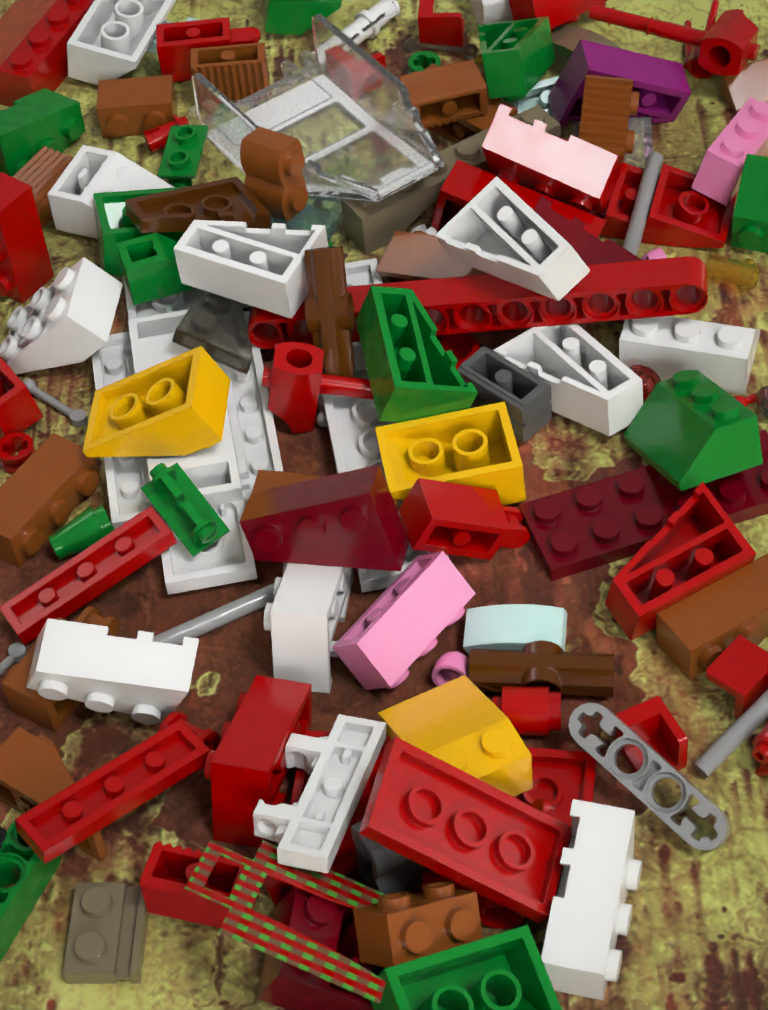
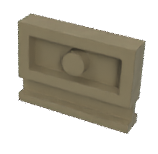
M85 882L75 884L62 973L66 984H117L118 980H132L133 984L141 983L149 916L147 912L148 907H146V902H144V897H142L141 886H127L126 882Z

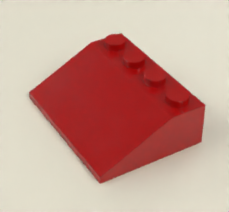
M17 0L0 18L1 105L12 107L13 101L44 88L56 91L68 76L67 42L94 0Z

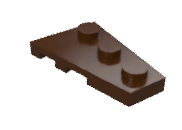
M237 176L125 200L126 215L141 233L185 232L194 220L246 222L247 228H271V213Z

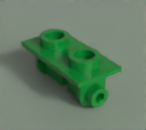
M188 124L171 126L157 177L168 179L169 184L173 187L193 186L192 179L196 178L209 126Z
M160 463L150 471L149 474L153 479L141 487V490L192 557H195L230 532L229 528L178 463L171 467Z

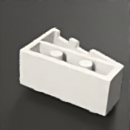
M47 619L37 638L26 688L37 690L40 696L57 701L65 700L66 698L85 703L87 708L96 712L108 713L114 710L131 715L132 719L139 723L153 725L159 722L162 723L166 716L173 712L188 694L199 642L198 638L184 637L182 645L153 642V632L138 630L137 639L109 636L108 626Z
M573 799L570 811L572 835L569 848L563 847L560 865H563L564 868L557 896H553L541 959L554 991L604 1001L608 981L617 983L620 973L622 950L615 949L618 935L627 936L629 932L632 905L625 904L628 890H638L641 876L642 860L634 859L635 810Z

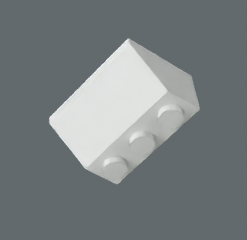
M94 0L67 42L68 77L98 85L100 80L117 79L135 69L156 36V25L163 24L176 0Z
M671 316L627 319L624 322L619 339V360L643 380L661 382L673 378L675 373L682 370H698L724 391L745 395L760 337V329Z

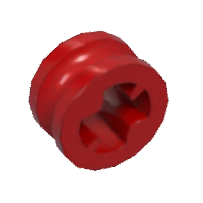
M21 432L10 433L0 439V467L4 472L13 474L36 451L33 439Z

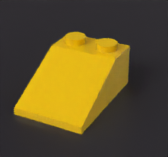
M199 346L100 388L94 392L82 452L88 458L186 456L203 448H210L222 441L230 378L205 349Z
M505 401L375 427L386 482L393 499L405 500L417 479L422 478L497 490L502 505L526 501L523 464Z
M465 675L378 712L380 722L386 723V732L391 740L397 737L513 797L533 788L532 755L509 718Z

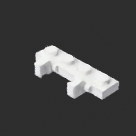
M339 714L329 736L317 738L291 733L285 746L286 768H301L310 775L299 802L293 803V805L281 803L274 806L265 804L260 799L253 812L254 835L279 843L277 847L278 864L328 874L385 742V722Z

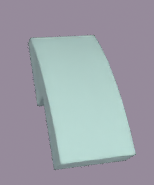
M502 604L469 608L466 611L463 648L468 655H470L471 649L522 651L526 644L543 640L559 645L563 652H565L567 612L561 607L535 604Z

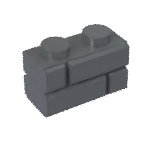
M486 346L481 347L459 365L457 370L465 383L472 382L478 391L470 408L505 401L514 436L522 442H527L552 418V409L549 403L551 401V386L538 378L532 377V374Z

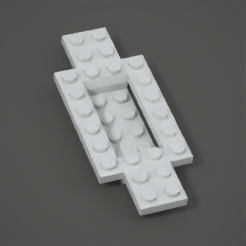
M123 276L129 332L109 335L108 342L92 354L95 389L103 388L199 346L205 349L230 378V387L221 442L186 456L104 457L112 526L114 529H117L148 507H153L178 542L161 553L168 595L258 579L254 555L239 521L252 493L258 470L283 471L273 414L268 410V388L262 387L264 367L260 348L251 344L246 336L250 311L212 317L209 300H205L206 291L198 288L134 305ZM160 463H164L167 467L178 463L230 530L229 533L195 557H192L141 490V487L153 479L149 474L150 471Z

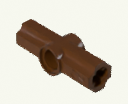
M343 246L304 250L309 295L306 296L305 318L310 334H313L314 346L324 350L322 374L352 377L356 375L351 332L355 327V308L352 294L347 291Z
M543 640L526 644L522 651L471 649L469 655V680L482 692H502L503 686L549 687V692H561V696L613 697L615 654L563 652L559 645Z

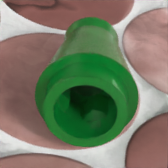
M103 505L95 509L89 506L59 531L48 536L59 560H62L68 556L81 553L115 529Z

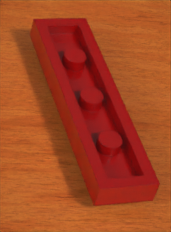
M150 506L1 605L0 610L22 643L26 645L38 637L48 618L57 619L61 617L65 619L178 542L168 526L153 507Z
M180 719L15 818L16 831L43 863L46 864L205 766L210 749Z

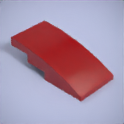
M621 162V174L604 214L594 210L590 214L606 220L602 236L625 240L644 169ZM663 164L658 176L641 243L681 248H723L738 192L728 205L725 206L691 188L696 174Z

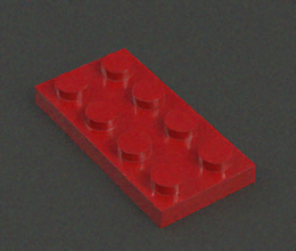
M394 737L385 746L358 834L540 924L549 919L553 896H556L563 865H560L563 847L567 848L572 827L435 756Z

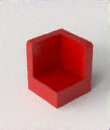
M420 0L418 10L420 47H463L465 20L462 19V14L436 13L435 0Z
M741 635L706 669V678L736 697L735 719H738L768 689V652Z
M659 695L615 714L674 768L681 770L687 767L688 738ZM617 729L615 740L623 736V732L620 729ZM626 745L620 751L633 771L637 772L643 765V753L636 745Z

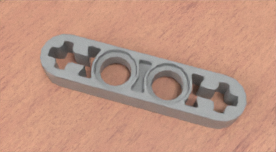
M589 702L581 704L573 711L569 718L568 726L573 739L689 845L699 850L710 851L718 849L726 842L730 833V823L723 810L610 709L598 703ZM601 714L603 719L599 725L610 736L614 737L617 729L623 732V736L610 744L605 756L599 750L608 745L599 736L590 734L585 738L582 734L586 729V725L582 722L585 715L595 718ZM626 745H636L643 753V765L635 773H624L617 765V754ZM666 778L677 781L682 791L679 802L670 808L660 806L654 797L655 786L659 781ZM693 796L699 800V804L691 808L702 818H709L711 815L716 817L717 821L713 827L718 832V835L715 839L704 836L698 840L695 836L698 826L687 816L683 817L681 824L674 819L676 815L687 809Z

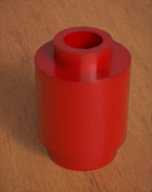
M503 686L502 696H493L492 702L509 718L519 735L549 736V731H561V692H549V687Z

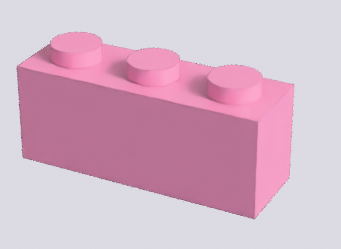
M752 97L748 99L707 149L692 184V189L725 206L728 205L739 191L747 154L765 157L768 153L767 102L757 101Z
M444 551L417 556L333 645L332 649L365 690L395 688L408 677L410 665L417 658L426 655L436 646L438 634L445 627L454 624L464 615V606L476 593Z

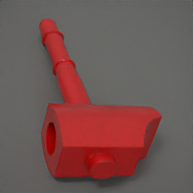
M596 4L591 5L588 14L589 19L605 22L608 25L612 24L644 32L647 35L651 34L700 47L698 64L716 75H738L749 60H756L759 53L760 45L756 44L759 28L745 16L744 11L741 9L724 11L708 32Z
M283 342L275 344L273 368L264 367L262 387L270 388L268 410L284 420L292 433H306L314 431L319 394L374 400L369 379L322 374L323 349L302 342Z

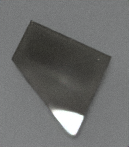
M202 290L177 326L172 342L190 350L202 346L214 361L247 375L254 358L242 304Z

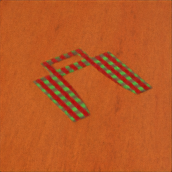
M265 840L262 841L253 860L209 841L184 889L229 908L219 933L380 1004L386 985L385 980L333 949L251 908L266 875L352 909L378 903V897L386 894L332 870H329L327 874L278 864V846ZM220 855L244 865L229 898L204 887Z

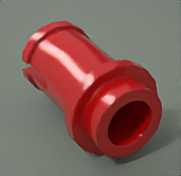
M174 115L172 121L142 131L151 154L165 148L171 126L190 125L185 115L179 118L177 115Z

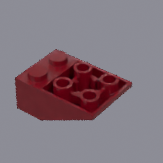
M294 886L276 905L274 920L333 949L377 976L386 968L360 962L352 908L324 899ZM265 955L256 999L287 1010H373L369 999L271 955Z

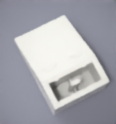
M83 145L47 195L56 230L98 239L93 193L173 188V186L118 152Z
M85 257L80 259L71 268L68 266L64 267L49 287L45 288L43 286L39 288L29 304L24 308L19 306L12 312L7 321V327L10 328L8 336L0 346V357L15 374L84 362L108 342L123 283Z

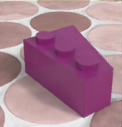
M580 39L548 98L553 118L561 124V127H567L568 121H580L586 74L633 79L632 91L640 92L637 116L629 115L628 124L663 123L675 121L689 99L691 91L682 63Z

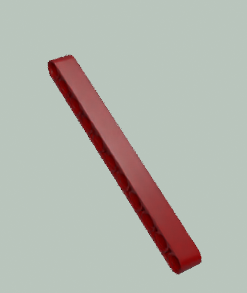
M689 256L587 265L591 271L560 301L490 274L348 286L347 291L352 294L355 308V327L351 331L352 342H360L356 318L371 286L412 289L437 327L436 336L693 314L704 309L707 304L708 270L702 260ZM305 300L292 319L252 306L246 330L249 342L261 349H275V344L283 342H302L314 345L313 334L309 333L306 324Z

